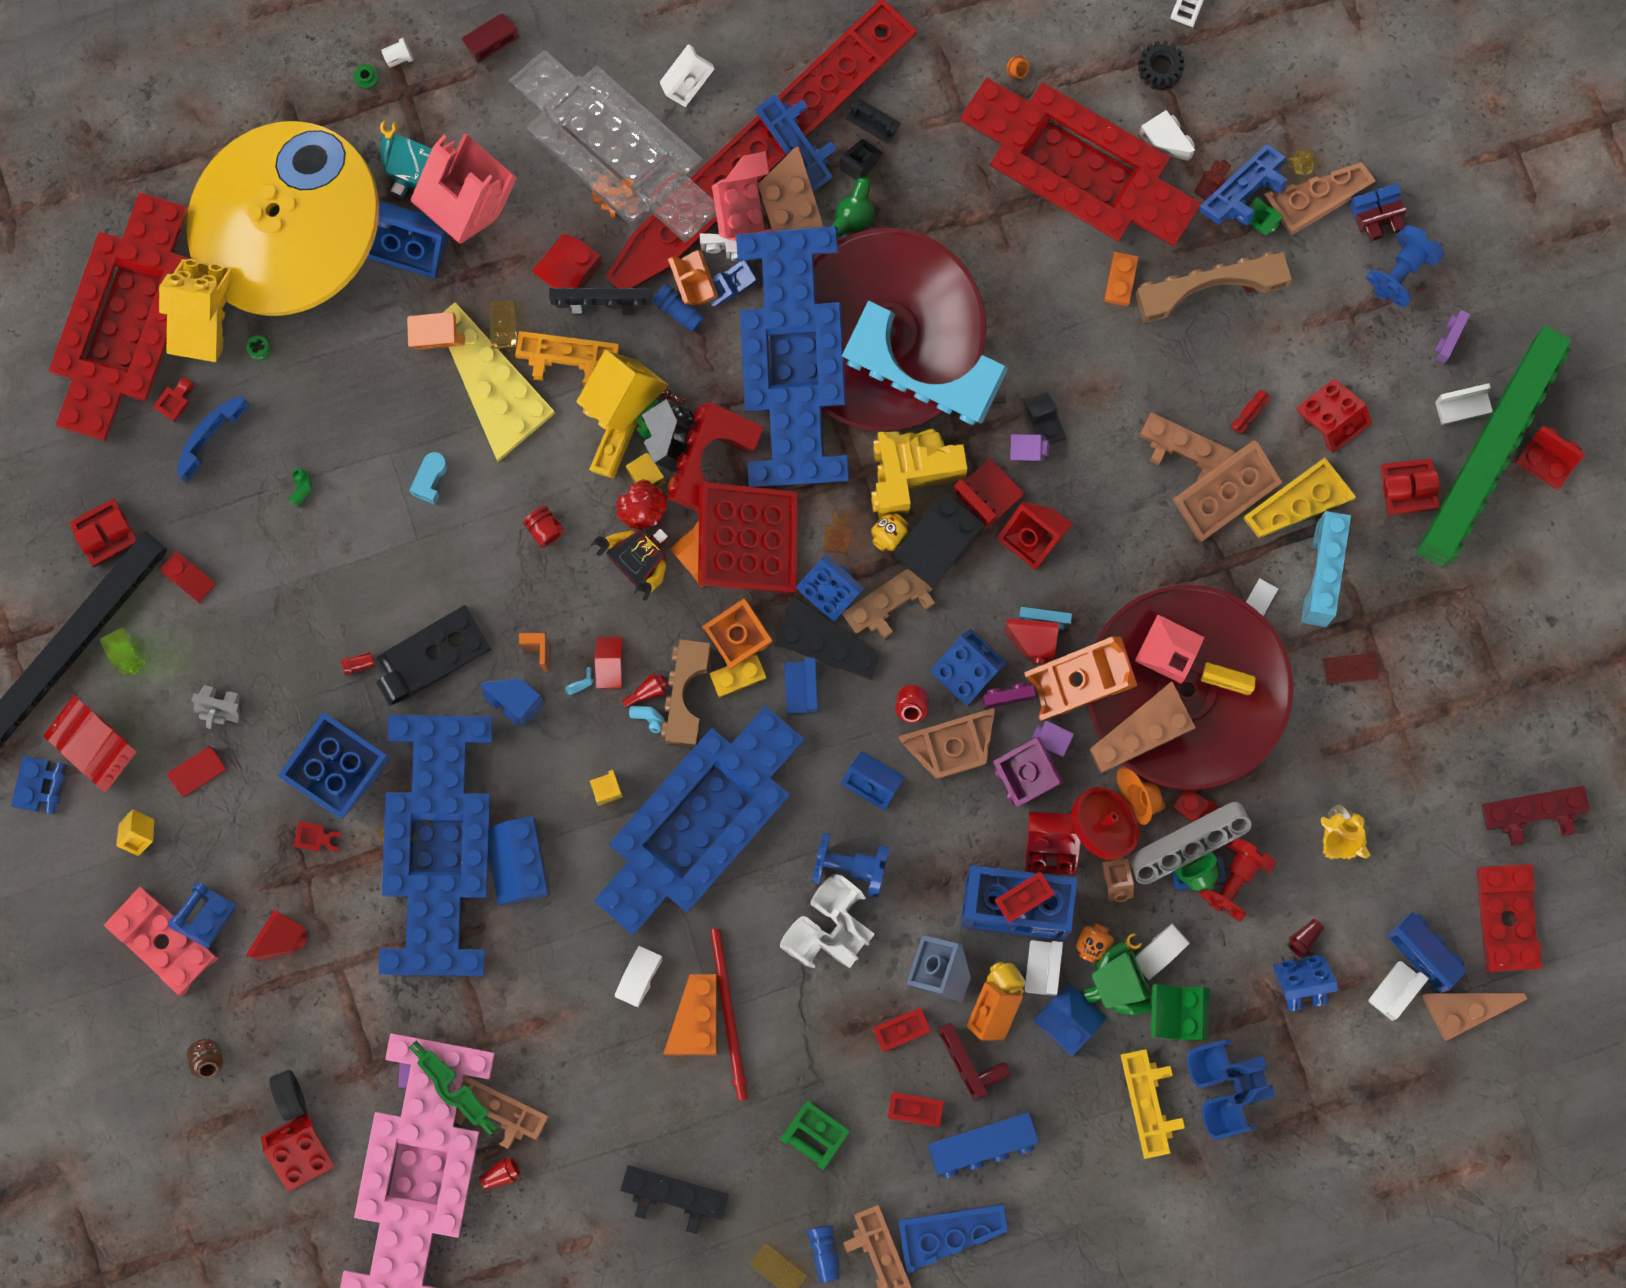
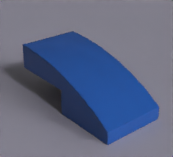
M748 260L740 261L725 273L720 272L712 278L719 297L713 299L710 303L713 307H717L760 281Z

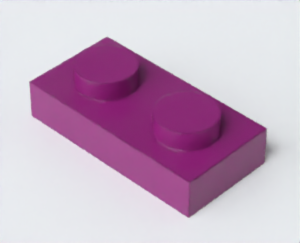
M1027 683L1013 685L1012 690L1002 691V688L990 689L987 691V695H983L982 698L984 709L1033 700L1036 696L1034 685L1027 686Z

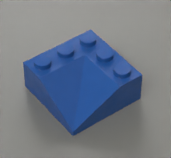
M323 712L281 770L278 777L342 820L377 780L391 759L385 753Z

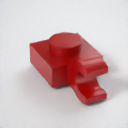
M183 377L174 391L167 386L153 408L176 423L190 403L185 397L193 391L196 385L186 377Z

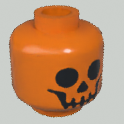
M1095 923L1094 927L1085 926L1076 943V949L1080 952L1079 956L1097 964L1104 953L1114 944V938L1108 933L1109 928L1099 923Z

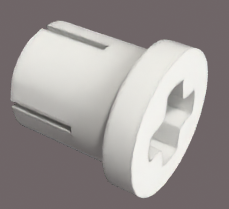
M404 37L399 39L398 43L382 49V54L389 68L405 61H414Z

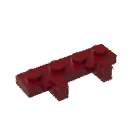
M1585 786L1481 805L1486 830L1501 828L1503 833H1508L1511 846L1524 843L1522 827H1526V823L1552 819L1553 822L1558 821L1561 836H1567L1575 833L1573 821L1577 820V814L1590 811Z

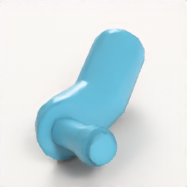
M591 667L586 669L587 679L574 682L565 687V692L568 695L579 692L593 684L594 679H592Z

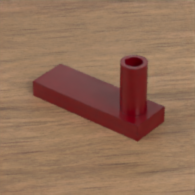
M949 1023L937 1030L973 1101L988 1094L986 1088L1010 1076L1009 1069L1004 1062L977 1074L952 1024Z

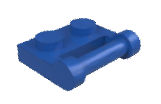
M197 882L192 888V894L178 914L171 917L168 925L174 931L209 948L236 910V904L209 890L206 885ZM200 899L207 901L192 924H186L185 920Z

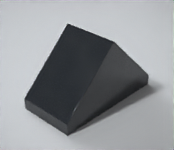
M861 139L842 154L840 170L854 180L867 176L883 152L866 140Z

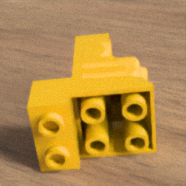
M182 259L174 273L165 276L159 286V313L167 314V354L211 362L218 360L223 351L224 341L222 321L225 317V312L222 308L227 301L224 293L229 285L232 268L223 267V265L217 263L207 264L194 259Z
M933 428L917 434L910 432L900 435L899 432H878L877 440L873 441L875 462L880 461V465H877L878 483H876L875 491L871 492L873 513L878 512L879 519L885 514L909 515L911 504L909 489L954 483L960 479L963 481L966 479L967 464L963 444L945 446L940 433L936 432Z

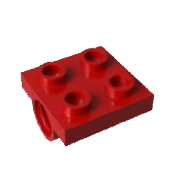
M1432 459L1381 464L1380 471L1387 516L1435 511L1440 508L1438 501L1439 478L1437 471L1433 468Z
M114 498L69 522L78 545L87 556L93 568L127 551L137 540L119 504Z

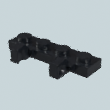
M549 288V299L551 305H555L557 308L572 307L573 315H583V308L591 309L595 308L596 305H606L607 308L611 309L622 307L623 315H633V308L643 309L646 308V305H652L651 288Z
M627 1165L620 1189L622 1192L634 1195L632 1201L638 1203L635 1217L646 1219L649 1205H656L657 1202L685 1209L684 1214L690 1215L686 1231L694 1234L697 1233L699 1222H706L708 1216L720 1220L723 1219L729 1194L629 1165Z

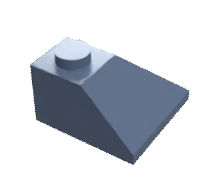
M922 935L906 985L963 1003L971 979L963 946L958 943Z

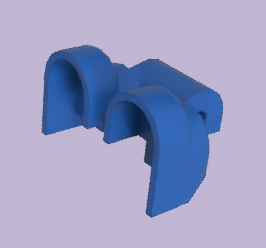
M1231 1040L1217 1041L1191 1049L1187 1055L1188 1070L1191 1079L1197 1087L1204 1088L1223 1081L1232 1080L1235 1093L1207 1100L1202 1105V1117L1205 1128L1209 1135L1216 1140L1254 1129L1258 1125L1255 1123L1247 1124L1242 1106L1275 1097L1273 1084L1267 1085L1263 1070L1268 1069L1264 1056L1230 1065L1225 1047L1232 1044L1233 1041Z

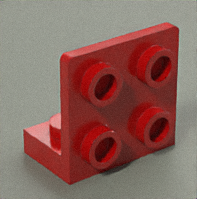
M1336 379L1330 381L1296 408L1303 418L1322 433L1326 448L1332 453L1336 452L1372 424L1367 405Z
M1542 426L1530 439L1515 463L1556 490H1559L1573 468L1586 454L1581 451V447L1576 443L1567 442L1562 439L1555 429Z
M988 459L965 481L960 479L953 487V493L985 524L984 526L987 529L1024 495L1019 487L992 459Z
M308 1112L261 1136L263 1152L287 1191H291L334 1168L332 1159L315 1133L313 1120Z

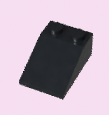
M945 492L894 552L893 557L932 588L976 540L985 524Z

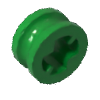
M256 335L247 341L246 349L251 358L260 361L269 356L271 348L266 338ZM259 343H261L264 349L258 350V352L255 353V350L252 347L254 345L258 346Z

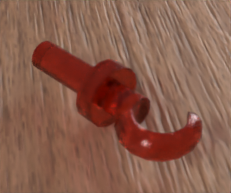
M668 389L659 395L663 398V401L668 399L681 405L685 403V399L673 395L672 391Z

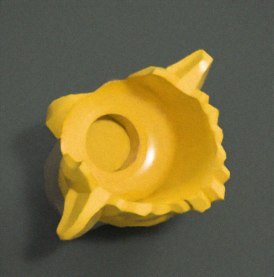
M1341 804L1334 806L1327 813L1329 819L1321 817L1322 826L1325 828L1323 854H1325V857H1330V859H1351L1357 855L1367 859L1371 855L1366 847V836L1369 834L1370 827L1365 823L1361 815L1353 813Z

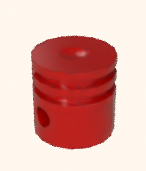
M548 506L538 508L523 521V525L540 548L549 546L565 532V529L556 517L552 516L553 513L549 511Z

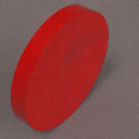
M1093 787L1076 798L1071 812L1073 828L1079 840L1090 852L1106 860H1118L1134 850L1139 841V823L1134 810L1120 794L1109 788Z

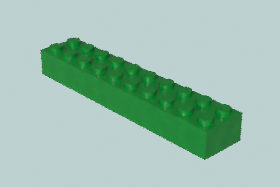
M1546 325L1533 338L1415 553L1440 567H1443L1447 561L1452 563L1454 558L1458 556L1464 545L1460 541H1464L1466 536H1469L1476 524L1472 519L1475 520L1478 514H1481L1488 501L1484 498H1487L1494 491L1500 480L1496 476L1499 477L1508 466L1512 458L1509 455L1519 446L1524 437L1522 435L1523 432L1529 427L1536 415L1533 412L1542 404L1548 393L1546 390L1554 382L1559 373V367L1570 354L1571 349L1568 348L1571 342L1570 338Z

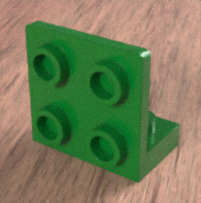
M1153 984L1151 995V1036L1181 1041H1208L1210 988Z

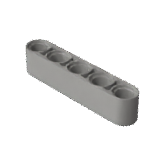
M1231 802L1133 853L1129 862L1136 880L1141 884H1149L1245 835L1251 829V821L1244 806L1239 802Z

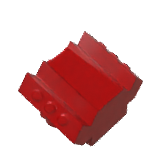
M75 695L72 696L43 735L49 743L104 793L107 792L136 754V751L124 737Z

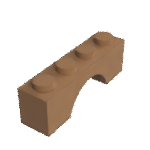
M679 639V646H674L672 661H676L675 671H670L668 686L673 687L672 695L666 697L665 711L669 712L668 722L663 721L661 737H665L666 744L694 748L698 743L700 719L687 710L683 698L689 682L701 674L708 673L711 652L710 643Z

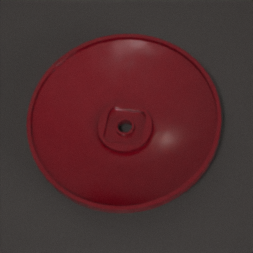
M871 229L839 240V253L820 254L814 259L816 304L841 303L844 350L867 302L870 301L896 314L892 323L896 334L890 339L891 348L901 369L916 381L926 384H945L955 381L967 374L984 354L987 323L980 290L966 266L939 242L923 234L904 229ZM844 358L846 405L822 408L824 412L847 425L876 432L911 429L923 425L944 413V411L936 408L937 402L929 399L927 404L915 398L916 392L908 388L905 392L892 387L893 381L885 377L883 381L869 376L871 370L862 367L859 371L847 365L848 359Z
M1167 586L1145 593L1126 604L1107 622L1100 632L1095 643L1110 637L1122 638L1137 683L1136 687L1087 704L1091 723L1100 740L1170 682H1173L1195 726L1194 730L1121 764L1123 767L1136 773L1141 779L1161 787L1191 791L1216 788L1233 782L1252 771L1271 753L1279 742L1286 728L1292 708L1293 676L1291 665L1283 643L1274 628L1255 608L1244 600L1228 592L1208 586ZM1157 615L1205 637L1182 684L1135 661ZM1205 663H1211L1254 676V691L1251 695H1246L1202 682L1200 679ZM1181 685H1191L1194 691L1191 697L1182 696L1179 691Z

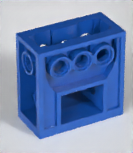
M971 865L966 875L960 928L1064 941L1072 931L1077 878L1043 874L1055 895L1008 923L999 907L991 904L988 897L995 896L998 898L1037 873ZM1042 904L1048 905L1051 910L1045 909Z

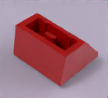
M1029 811L1025 872L1041 871V873L1076 875L1080 840L1073 828L1071 814Z

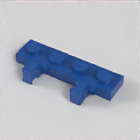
M774 94L754 110L786 156L795 147L799 146L812 189L815 191L833 178L825 166L829 163L826 157L837 149L831 141L819 149L815 145L811 146L797 126L799 121L796 119V116L808 108L804 101L800 100L791 107L788 102L783 105L777 95Z
M1266 144L1200 206V212L1218 225L1227 217L1232 220L1236 217L1239 222L1247 226L1254 219V210L1246 206L1245 200L1261 185L1264 188L1268 185L1271 190L1278 194H1281L1287 188V179L1281 175L1279 170L1286 163V157Z

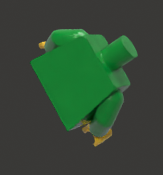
M1130 934L1125 942H1120L1108 949L1096 964L1097 971L1092 974L1095 985L1084 990L1086 999L1090 1004L1102 999L1106 1009L1113 1008L1116 1013L1132 1016L1152 1010L1151 999L1149 1000L1151 993L1133 953L1139 949L1142 943L1137 946L1130 944V939L1134 938L1136 934Z

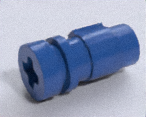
M668 283L658 291L652 300V303L657 308L661 307L662 312L669 313L674 320L692 333L705 318L698 312L697 308L685 304L680 297V293L678 291L674 292V288Z
M825 1225L807 1229L808 1239L812 1241L809 1244L810 1248L813 1247V1257L819 1283L840 1279L837 1250H834L833 1245L836 1241L835 1238H832L834 1234L833 1226Z

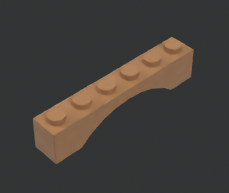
M1270 251L1262 254L1261 258L1252 260L1251 257H1246L1238 260L1237 264L1228 266L1227 263H1222L1214 266L1213 270L1204 272L1203 269H1198L1190 272L1188 276L1179 278L1178 275H1174L1164 279V282L1156 284L1154 281L1146 282L1140 285L1135 296L1144 324L1167 318L1185 298L1208 287L1240 285L1253 288L1262 293H1268L1288 288L1292 278L1284 252L1276 254V251Z

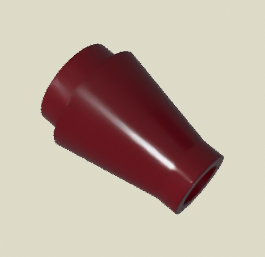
M1312 919L1307 925L1289 937L1288 948L1301 958H1304L1305 955H1310L1320 934L1324 930V926L1316 919Z

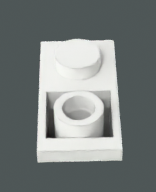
M1167 110L1141 126L1139 135L1144 142L1157 150L1177 159L1190 160L1193 157L1195 151L1194 142L1188 135L1183 134L1180 130L1179 121L1174 115L1170 116Z

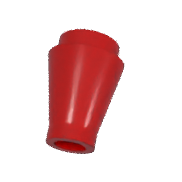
M512 1157L509 1159L503 1158L487 1172L480 1175L479 1180L482 1187L488 1190L493 1187L516 1182V1178L520 1177L521 1174L517 1163Z

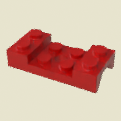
M1533 864L1477 868L1486 973L1542 969L1540 942H1537L1533 891L1535 890ZM1504 912L1513 914L1515 922L1512 926L1503 924L1501 916Z

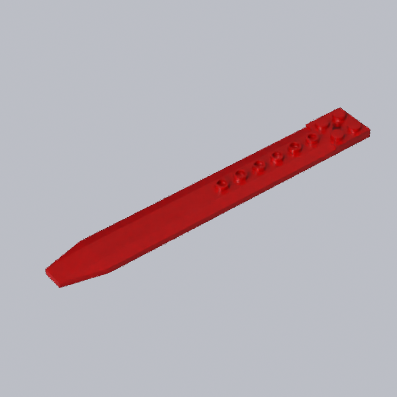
M879 0L777 97L783 105L788 102L791 107L800 100L804 101L808 108L796 116V119L799 121L797 126L807 138L880 67L882 68L917 35V30L885 0ZM886 28L887 36L884 38L877 37L876 29L883 30ZM758 115L632 233L605 275L606 279L615 288H636L671 267L668 258L672 256L680 258L700 239V234L707 233L717 223L712 186L720 180L726 179L744 155L766 151L769 173L786 157V154ZM768 174L757 176V183H759Z

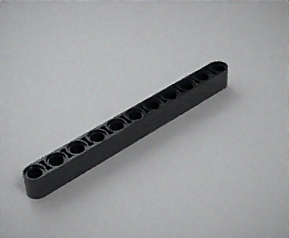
M148 532L142 534L0 699V748L165 556L167 547Z

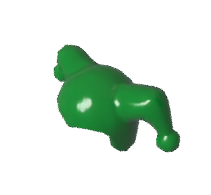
M862 176L857 179L851 194L843 198L838 204L836 220L831 225L837 227L838 238L843 234L850 236L861 232L873 223L875 210L871 201L868 200L871 186L870 177Z

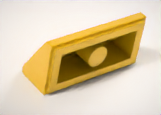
M1205 663L1200 679L1202 682L1246 695H1251L1254 691V676L1211 663Z

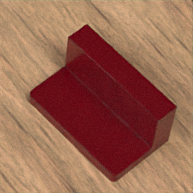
M501 13L462 37V41L475 61L479 63L518 39L519 35L513 22H509L506 16Z

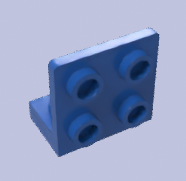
M970 629L955 641L934 665L931 673L961 702L969 705L988 682L1001 672L1008 663Z

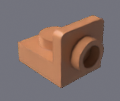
M1128 858L1102 862L1108 901L1124 902L1134 898V883Z

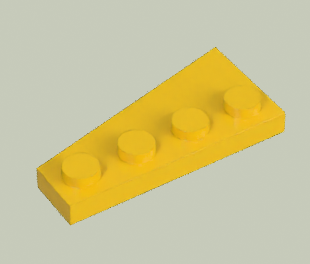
M1323 458L1245 515L1243 519L1255 535L1261 538L1355 500L1356 496L1328 460Z

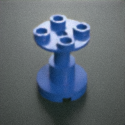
M1406 225L1396 236L1402 249L1395 258L1397 265L1391 273L1387 275L1377 270H1371L1365 277L1375 287L1374 294L1382 300L1389 298L1399 307L1405 308L1410 302L1411 296L1401 283L1410 272L1416 273L1423 263L1432 266L1437 265L1444 256V250L1436 240L1433 243L1427 240L1428 234L1423 230Z
M823 832L812 882L820 884L824 867L851 873L850 878L869 882L868 896L878 898L889 847L879 845L876 857L856 853L854 858L828 852L831 833Z

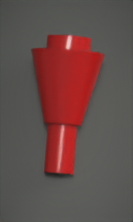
M652 672L634 693L622 700V703L628 709L639 701L667 694L665 688L668 687V684L661 674L656 675Z

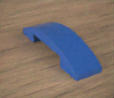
M243 396L233 398L217 407L193 431L186 442L178 464L177 475L182 481L187 483L202 463L196 455L225 419L235 424L250 404Z

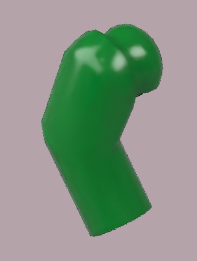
M296 468L292 472L296 490L288 499L297 507L300 506L312 490L310 474L302 468Z

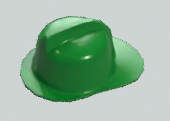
M1212 852L1174 871L1181 881L1185 882L1195 891L1206 888L1214 891L1213 884L1220 876L1217 858Z

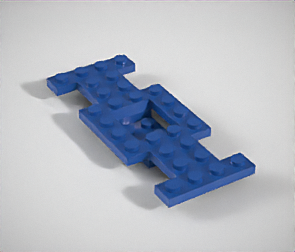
M836 226L736 234L737 260L762 259L765 308L740 310L745 412L770 411L772 460L747 462L749 487L758 488L850 481L848 455L824 457L822 408L846 405L844 357H842L844 352L842 308L840 302L816 304L814 255L839 253L838 229ZM768 335H770L771 338L773 385H771L770 383Z
M389 715L388 742L414 743L412 793L386 792L382 896L408 897L406 949L380 948L379 975L485 977V950L459 949L461 899L487 898L491 795L465 793L467 743L492 744L493 717ZM413 820L412 871H410L411 835Z

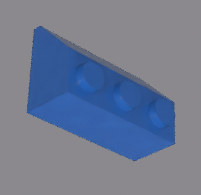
M380 201L377 232L367 258L435 279L448 245L449 234L425 214Z
M530 816L506 821L490 827L489 857L498 905L550 896L536 819Z
M1411 912L1394 926L1386 936L1419 972L1429 978L1427 981L1438 993L1448 991L1467 971L1463 967L1465 963L1456 953L1451 954L1445 946L1447 944L1439 934H1433L1427 928L1429 924L1420 914L1415 915Z

